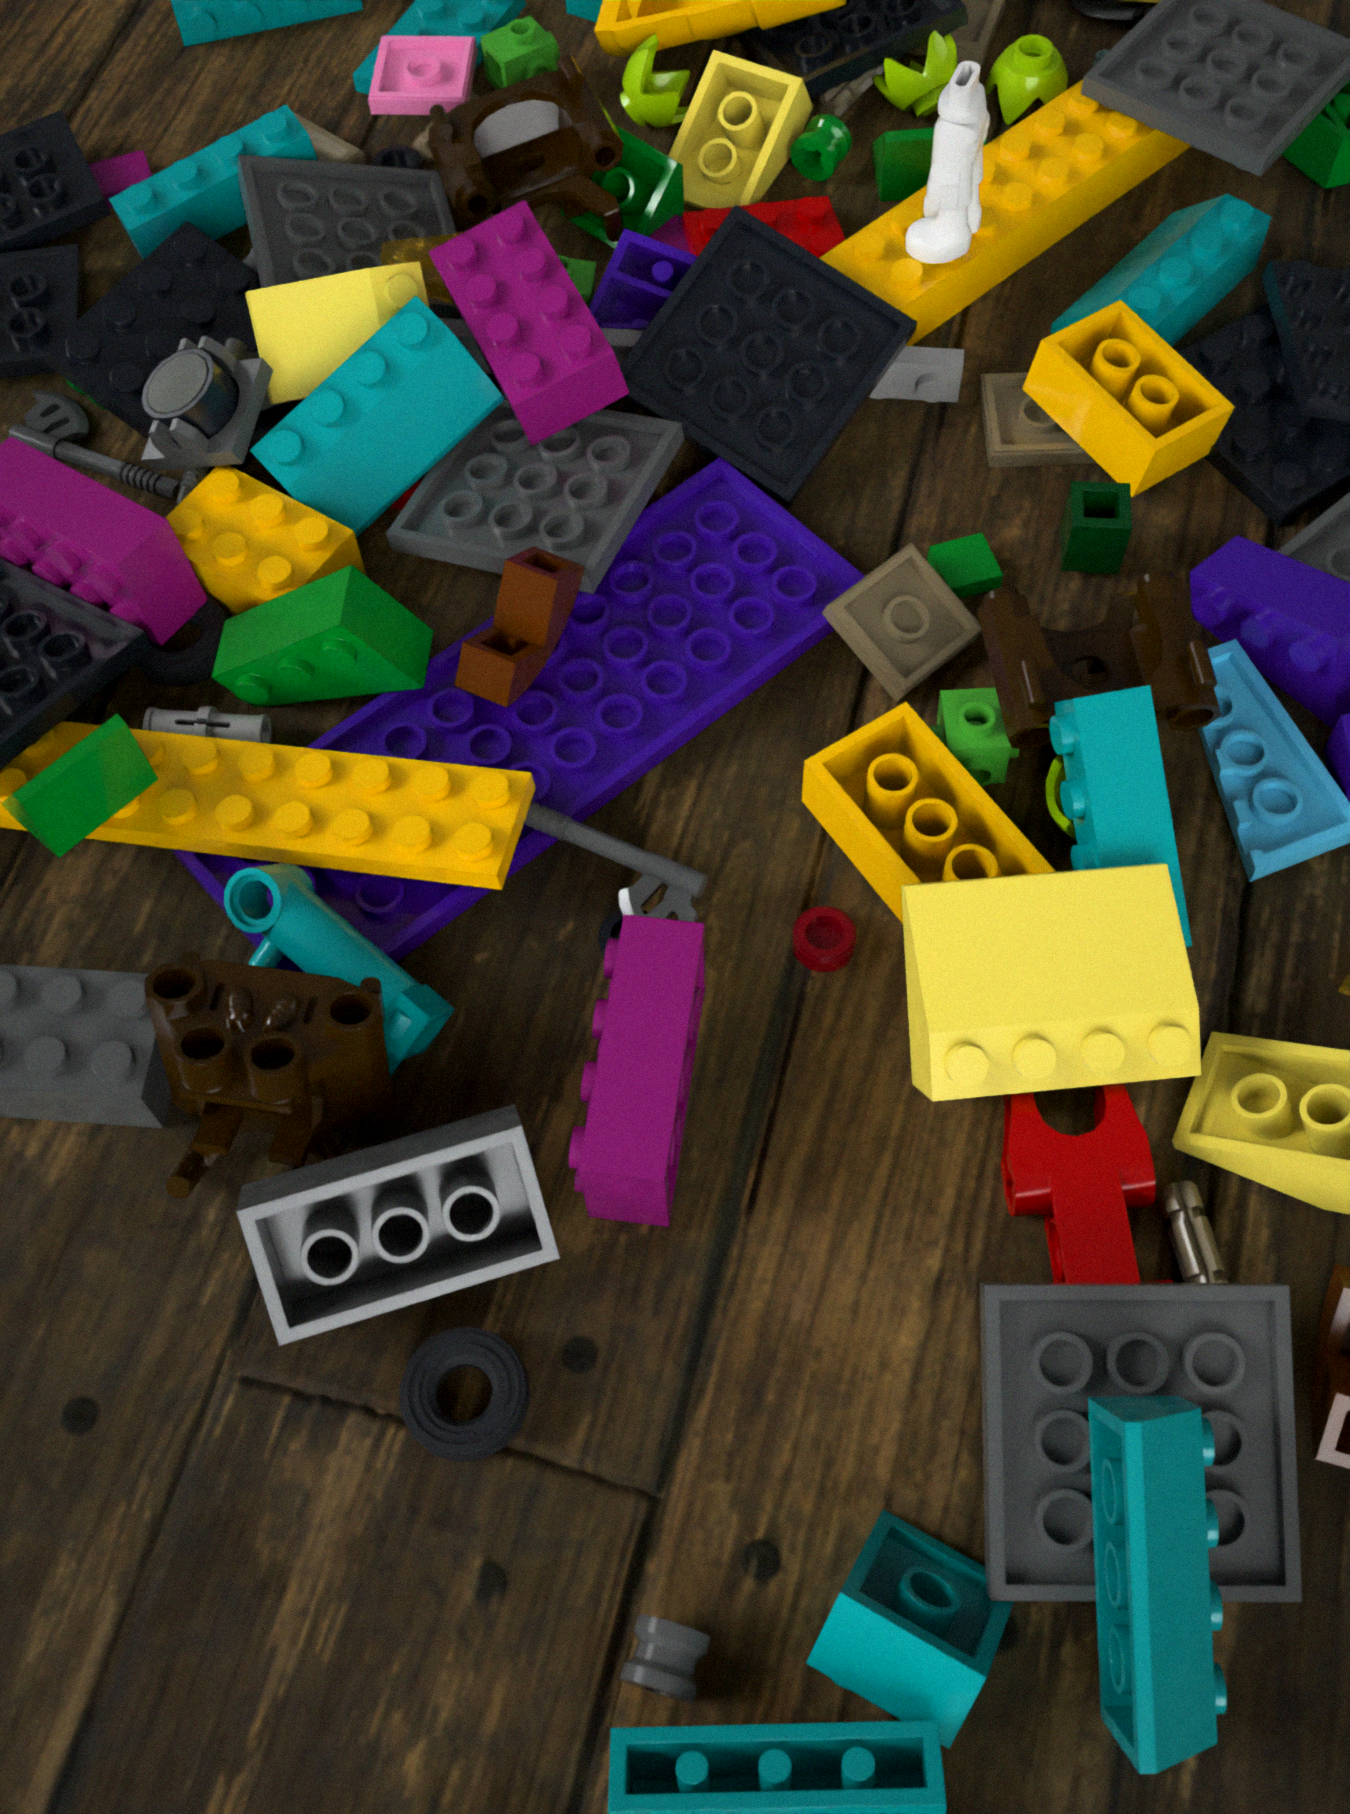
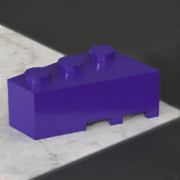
M624 228L589 306V310L600 328L646 330L698 256Z
M1236 535L1190 571L1191 612L1195 621L1223 643L1236 639L1258 671L1331 729H1334L1341 715L1350 713V583L1239 535Z

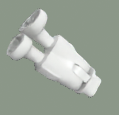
M963 61L957 66L950 79V83L943 89L938 100L937 109L940 116L934 126L931 167L927 182V195L924 197L923 205L925 218L912 223L907 229L905 238L907 253L920 262L938 264L950 262L961 257L970 248L972 234L977 233L980 228L982 209L979 200V184L983 180V146L987 137L988 127L990 126V114L986 107L984 86L979 82L981 68L974 61Z

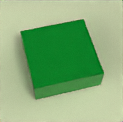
M982 532L929 546L927 555L929 564L959 599L1001 588L1003 573Z

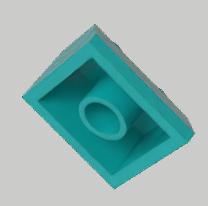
M883 1509L831 1609L806 1664L830 1677L840 1687L855 1692L901 1721L938 1720L940 1744L950 1749L987 1679L1014 1601H991L986 1594L984 1566Z

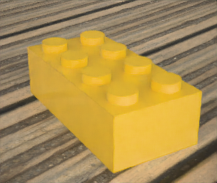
M907 702L804 760L802 802L902 924L901 885L1056 872Z

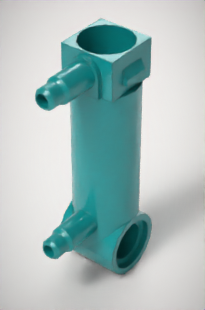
M278 863L246 868L236 872L229 879L224 891V906L227 916L237 928L244 932L261 933L265 937L249 960V965L276 969L284 955H286L305 973L338 977L358 987L365 978H378L381 981L386 1017L383 1029L390 1077L402 1060L427 1050L455 1008L427 984L421 985L315 894L312 881L303 869L294 864ZM267 888L271 890L273 896L272 908L267 900Z

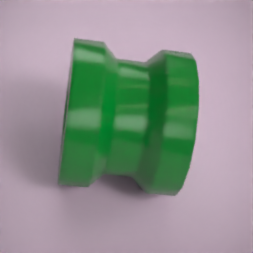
M829 114L816 115L807 124L804 133L799 135L791 146L790 157L793 165L807 179L824 181L830 178L837 168L838 162L842 161L851 149L852 138L850 132L837 117Z

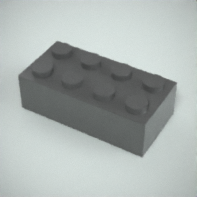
M0 964V1117L164 1128L172 1094L145 997V978L150 974Z
M515 1104L242 1185L236 1209L279 1346L560 1259Z

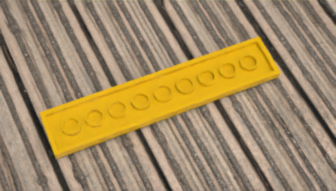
M61 721L43 735L38 742L29 746L0 770V828L28 831L1 803L101 725ZM129 728L158 780L85 838L502 890L536 787L531 772Z

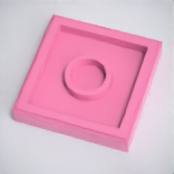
M381 36L368 97L371 114L430 115L431 107L437 104L443 106L447 114L457 105L468 102L470 100L478 53L476 37Z

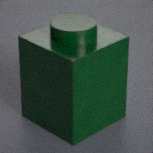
M1071 481L1060 525L1061 571L1119 574L1132 531L1130 483Z

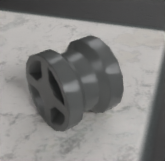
M638 1614L633 1630L638 1639L636 1652L633 1658L624 1662L620 1680L666 1698L694 1704L698 1691V1685L693 1677L698 1660L707 1655L711 1637L675 1622Z

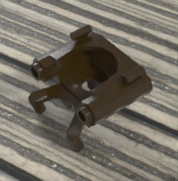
M565 55L561 58L560 67L562 71L541 73L457 105L447 114L441 105L437 104L431 107L430 116L434 124L429 128L428 146L454 208L465 219L479 220L487 217L490 213L497 215L523 200L526 201L531 211L547 202L560 200L567 220L591 211L598 217L602 216L608 240L613 242L619 241L624 226L618 201L614 195L597 185L591 178L595 171H609L622 160L624 142L591 82L580 71L571 55Z
M1157 570L1142 576L1137 582V593L1134 591L1114 593L1111 597L1105 619L1096 626L1080 631H1058L1040 626L1037 614L1031 615L1026 595L1019 594V591L1014 587H1001L987 593L983 598V605L977 612L984 637L983 645L988 654L1007 738L1011 747L1030 750L1041 746L1046 768L1050 770L1052 761L1058 755L1053 748L1049 730L1050 718L1056 715L1054 702L1146 685L1151 686L1156 722L1167 719L1170 730L1190 731L1207 726L1220 717V708L1214 690L1217 680L1204 640L1199 639L1182 578L1174 577L1173 573L1169 570ZM1136 608L1139 616V621L1131 628L1133 615ZM1081 660H1087L1085 665L1088 674L1107 672L1108 681L1099 688L1084 687L1075 680L1072 672L1073 666Z
M194 951L183 953L179 958V962L161 964L145 978V997L174 1105L202 1118L201 1124L184 1157L166 1180L167 1192L174 1198H187L208 1168L212 1166L219 1154L228 1155L238 1134L263 1132L275 1135L268 1151L269 1162L303 1167L306 1158L309 1164L312 1165L342 1156L341 1151L330 1134L335 1130L341 1128L342 1131L360 1141H374L381 1138L396 1122L383 1029L386 1017L381 981L378 978H365L358 987L338 977L219 960L201 961L200 955Z

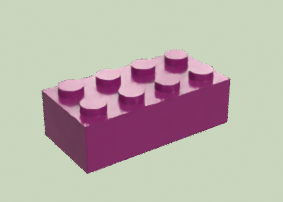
M525 200L428 251L448 294L531 446L630 394L613 349Z
M12 436L0 445V556L5 561L21 569L26 568L37 577L144 630L149 640L159 646H162L206 602L208 598L168 519Z
M624 914L620 938H609L606 945L604 978H610L608 999L598 998L595 1005L592 1036L593 1039L599 1040L597 1062L586 1061L581 1083V1102L588 1103L586 1127L574 1126L569 1149V1168L576 1169L574 1190L575 1192L583 1193L588 1217L669 1227L706 989L705 925L698 922Z

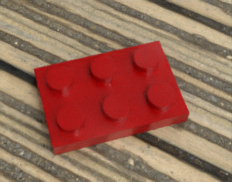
M828 196L804 197L802 199L769 203L759 202L752 205L739 206L818 258L846 240ZM733 207L708 208L701 211L682 213L681 225L691 254L699 256Z

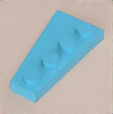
M1234 639L1209 648L1208 653L1217 680L1214 690L1221 716L1209 725L1197 729L1249 882L1350 843V802L1241 645Z

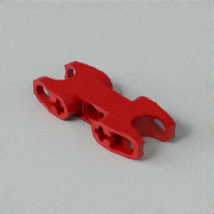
M1123 1083L1100 1085L1095 1090V1104L1093 1107L1095 1129L1079 1136L1058 1133L1044 1123L1036 1107L1033 1092L1005 1094L1003 1097L1004 1136L1000 1169L1007 1208L1011 1217L1043 1215L1054 1283H1174L1172 1279L1140 1281L1127 1209L1153 1206L1156 1194V1181L1148 1135L1136 1114L1125 1085Z

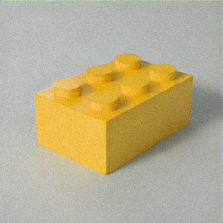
M1122 300L1042 339L1022 388L1117 483H1130L1131 497L1138 495L1208 455L1212 445L1216 443L1235 408L1232 403Z
M229 465L216 466L165 517L168 519L205 594L212 597L224 612L231 616L243 613L349 565H353L366 576L354 530Z

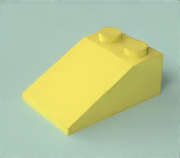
M713 50L668 155L683 165L685 204L705 210L708 208L734 207L735 204L737 206L759 203L789 160L791 146L796 138L802 134L812 111L813 105L802 78Z
M420 261L359 269L247 291L245 295L259 356L273 369L267 389L270 404L304 400L415 296L429 308Z
M1212 1031L1201 1059V1076H1195L1172 1139L1174 1148L1321 1209L1350 1215V1050Z

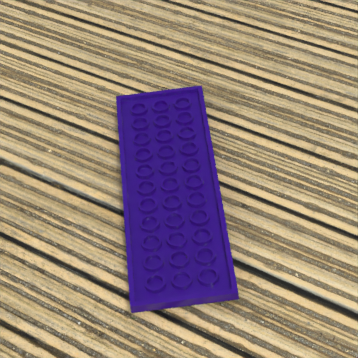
M719 457L642 511L594 594L578 591L569 619L551 656L529 688L510 706L506 708L454 686L462 643L491 627L494 619L493 615L428 661L424 688L382 693L305 748L531 772L536 787L532 798L533 803H539L541 806L548 807L549 810L553 809L557 813L560 812L565 817H572L573 820L581 823L832 633L835 629L821 613L828 604L863 579L865 575L732 465ZM524 824L506 879L559 839ZM171 849L175 857L226 915L224 891L229 879L236 872L250 867L279 863ZM296 865L303 869L310 877L315 894L395 963L493 890ZM267 888V900L272 908L273 896L271 890ZM239 929L256 949L265 938L261 933H247ZM284 955L276 969L305 973L286 955Z

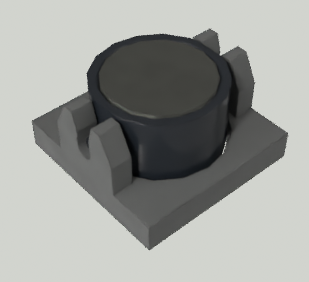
M201 336L198 346L188 338H183L180 341L178 352L163 360L150 374L144 386L142 403L145 412L154 421L150 427V436L141 460L153 471L243 464L273 369L263 358L237 360L225 346L208 336Z

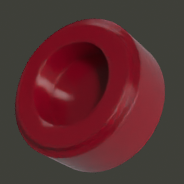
M817 906L806 910L798 917L793 927L792 948L796 958L802 965L816 972L825 973L841 969L848 964L855 952L857 939L855 924L844 911L835 907Z

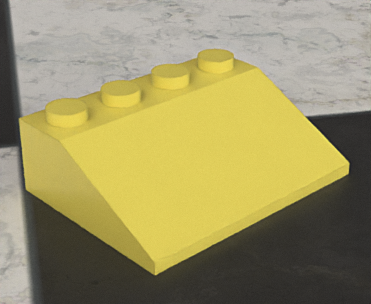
M1155 863L901 885L912 1084L932 1102L1201 1076L1199 1005L1167 864Z

